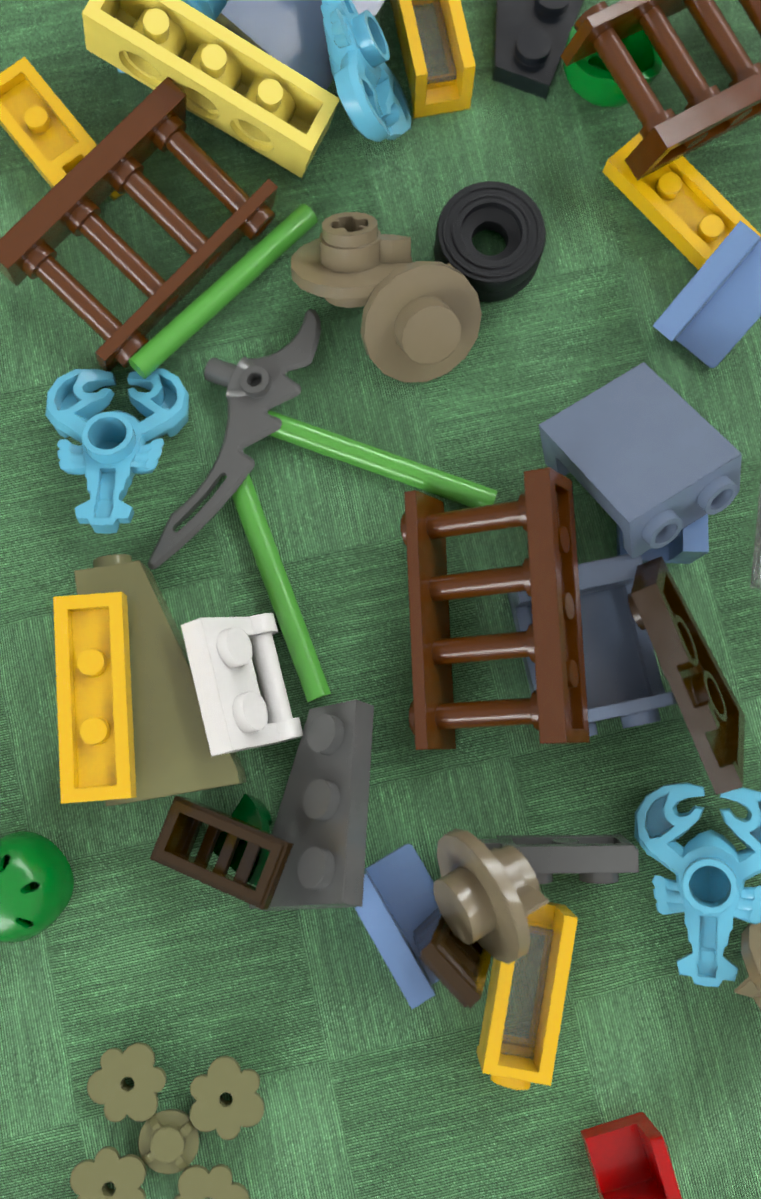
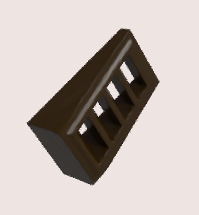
M175 795L150 859L262 910H268L293 843L196 800ZM204 822L209 826L195 858L190 853ZM222 830L228 834L214 867L208 863ZM240 839L246 840L248 843L235 876H232L227 872ZM262 847L269 850L270 853L258 884L254 887L248 884L247 881L259 850Z
M437 908L413 931L418 956L464 1008L468 1006L471 1009L481 999L491 955L477 941L470 945L460 941L446 924L439 908Z

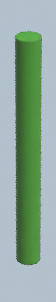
M304 203L300 204L129 358L128 362L131 367L144 379L152 374L318 222L313 210Z
M271 410L268 411L269 415L278 417L282 421L281 428L268 436L471 508L494 504L498 490Z
M249 474L231 497L307 702L310 703L331 695V691Z

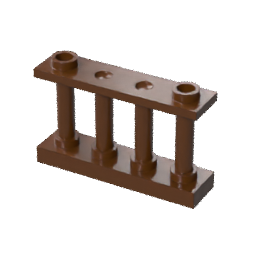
M621 0L611 6H608L605 1L599 2L584 12L576 21L574 28L577 32L561 54L566 66H569L597 52L643 127L639 133L643 140L625 159L637 181L761 114V63H752L714 0ZM738 0L761 37V0ZM686 8L689 10L732 80L727 89L720 91L717 85L711 87L708 85L667 17ZM641 30L645 32L688 102L684 108L685 111L675 115L671 108L664 110L622 42V39Z
M169 77L159 84L0 239V272L16 287L27 276L32 280L39 278L106 341L95 354L99 365L108 372L118 363L124 368L130 366L128 359L149 341L145 336L245 235L251 241L255 240L264 232L276 216L272 208L278 187L270 179L250 197L185 132L187 127L185 123L187 95ZM157 149L162 153L169 150L233 214L209 239L142 174L144 171L142 163ZM114 191L118 194L126 192L191 256L167 281L99 217L101 209L98 206ZM71 233L76 237L83 235L149 298L124 324L56 260L57 252L55 249Z
M550 467L524 471L525 493H521L519 500L444 512L443 501L417 490L404 492L405 513L402 515L400 528L403 541L407 546L413 701L409 708V725L412 733L415 735L416 750L456 749L455 729L529 724H533L535 729L539 731L540 744L590 743L573 482ZM520 526L527 532L529 557L524 559L523 565L447 575L446 537ZM526 591L531 597L533 623L528 625L526 631L450 637L449 600ZM530 657L531 661L535 663L537 690L533 691L531 697L454 703L452 664Z

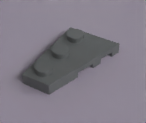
M356 699L309 710L303 730L304 736L301 737L272 831L273 835L293 843V847L269 909L263 911L362 907L374 715L373 705ZM250 904V906H249V908H251V909L262 910V909H260V908H258V907H256V906H253V905H251V904Z

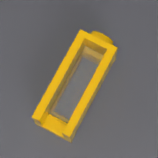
M390 0L410 87L414 119L470 109L476 64L461 0Z
M549 902L527 915L531 935L529 952L510 964L496 960L493 957L480 1041L476 1053L482 1073L489 1074L491 1081L500 1086L515 1090L530 1089L531 1082L551 1086L578 917L564 904Z

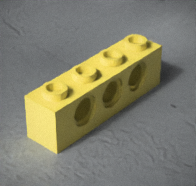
M181 0L88 1L82 12L86 50L153 90L169 77L187 95L186 110L302 179L330 126L340 98Z

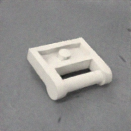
M263 613L250 617H202L181 625L212 757L274 745L304 736L300 718H293L273 639V635L278 633L273 613Z

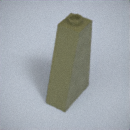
M128 554L98 557L93 560L94 568L74 571L77 595L123 592L127 595L137 797L105 800L106 807L246 783L245 770L236 752L211 756L185 642L152 572L140 560L132 561L131 555Z

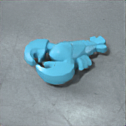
M321 0L322 5L320 7L324 17L323 25L328 54L330 55L331 73L347 116L352 125L365 138L375 142H381L384 139L395 140L411 129V115L399 82L385 64L390 58V53L381 27L368 10L358 14L352 0Z
M157 368L146 379L142 378L136 371L129 372L127 378L129 385L150 390V392L146 393L138 392L134 387L127 389L131 404L146 417L142 421L124 411L103 412L109 406L115 393L108 388L92 392L102 387L117 386L113 372L100 369H74L57 378L47 392L45 416L60 436L64 438L71 437L82 444V446H78L66 439H60L56 444L59 447L57 454L60 459L59 466L61 470L67 474H85L90 500L74 509L78 522L80 524H90L95 533H117L120 523H131L134 515L133 508L122 500L127 495L135 474L152 473L158 464L162 448L165 444L160 437L165 434L169 437L177 435L188 422L189 394L179 377L164 368Z
M688 782L663 785L647 794L635 811L634 837L647 855L657 860L676 876V880H671L655 875L652 883L655 886L653 893L657 901L656 907L659 913L669 915L685 912L684 924L688 931V941L692 944V952L677 960L679 974L691 976L696 985L719 987L723 980L735 981L738 967L723 956L724 948L728 946L729 934L733 929V918L752 924L761 923V885L744 887L746 880L761 873V792L743 787L720 794L721 798L735 801L744 806L748 811L746 818H740L735 816L730 808L719 809L725 824L747 847L737 851L725 836L712 829L697 834L685 846L677 843L676 840L701 818L704 807L694 805L689 812L679 813L677 805L688 798L705 796L703 786Z

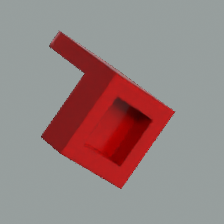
M643 1111L580 1130L600 1199H682L665 1140Z

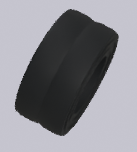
M485 181L469 185L458 191L441 211L434 244L435 261H440L446 265L450 263L455 269L459 270L476 290L479 302H498L510 298L528 285L538 268L546 241V230L542 214L536 203L525 192L515 186L496 181ZM492 230L503 237L506 248L497 255H484L476 250L472 238L480 231Z

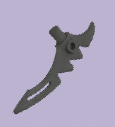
M314 309L306 311L303 323L295 337L285 347L273 354L260 358H247L244 356L237 365L212 357L207 362L204 370L205 380L227 388L228 415L224 440L218 457L203 483L183 505L171 513L148 561L150 569L158 568L180 550L216 515L240 487L255 466L254 459L246 455L243 449L281 428V419L269 415L268 411L298 396L301 392V386L288 378L286 373L310 365L314 358L321 333V321ZM227 476L201 510L178 532H175L176 528L207 498L222 477Z

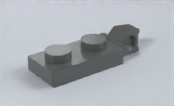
M621 834L497 835V839H479L489 850L492 848L500 849L505 845L514 846L528 860L539 884L553 882V874L579 873V880L582 882L610 884L619 881V873H639L638 848Z

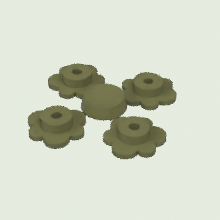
M136 1042L128 1046L124 1052L116 1047L106 1050L100 1060L101 1068L96 1070L88 1080L87 1093L95 1103L105 1104L104 1115L111 1122H120L127 1115L134 1121H146L140 1131L138 1140L141 1158L134 1154L120 1157L116 1148L105 1146L98 1151L94 1160H82L74 1167L70 1175L71 1188L79 1195L77 1199H146V1193L140 1187L146 1178V1165L161 1174H175L183 1171L178 1180L180 1194H177L173 1199H250L249 1192L244 1185L232 1182L233 1173L227 1165L217 1164L210 1171L202 1165H189L198 1152V1130L210 1132L216 1129L217 1134L222 1139L232 1140L239 1134L241 1126L252 1127L260 1122L265 1111V1104L261 1095L256 1092L260 1085L259 1074L249 1068L241 1071L239 1063L230 1056L217 1057L210 1064L207 1074L197 1075L191 1082L190 1093L196 1101L191 1107L190 1115L174 1108L165 1109L155 1114L159 1104L157 1093L166 1085L167 1075L162 1068L154 1066L155 1053L153 1049L146 1043ZM125 1077L132 1078L134 1085H128L125 1082ZM222 1094H231L232 1100H224ZM107 1182L113 1183L116 1189H110L107 1186Z

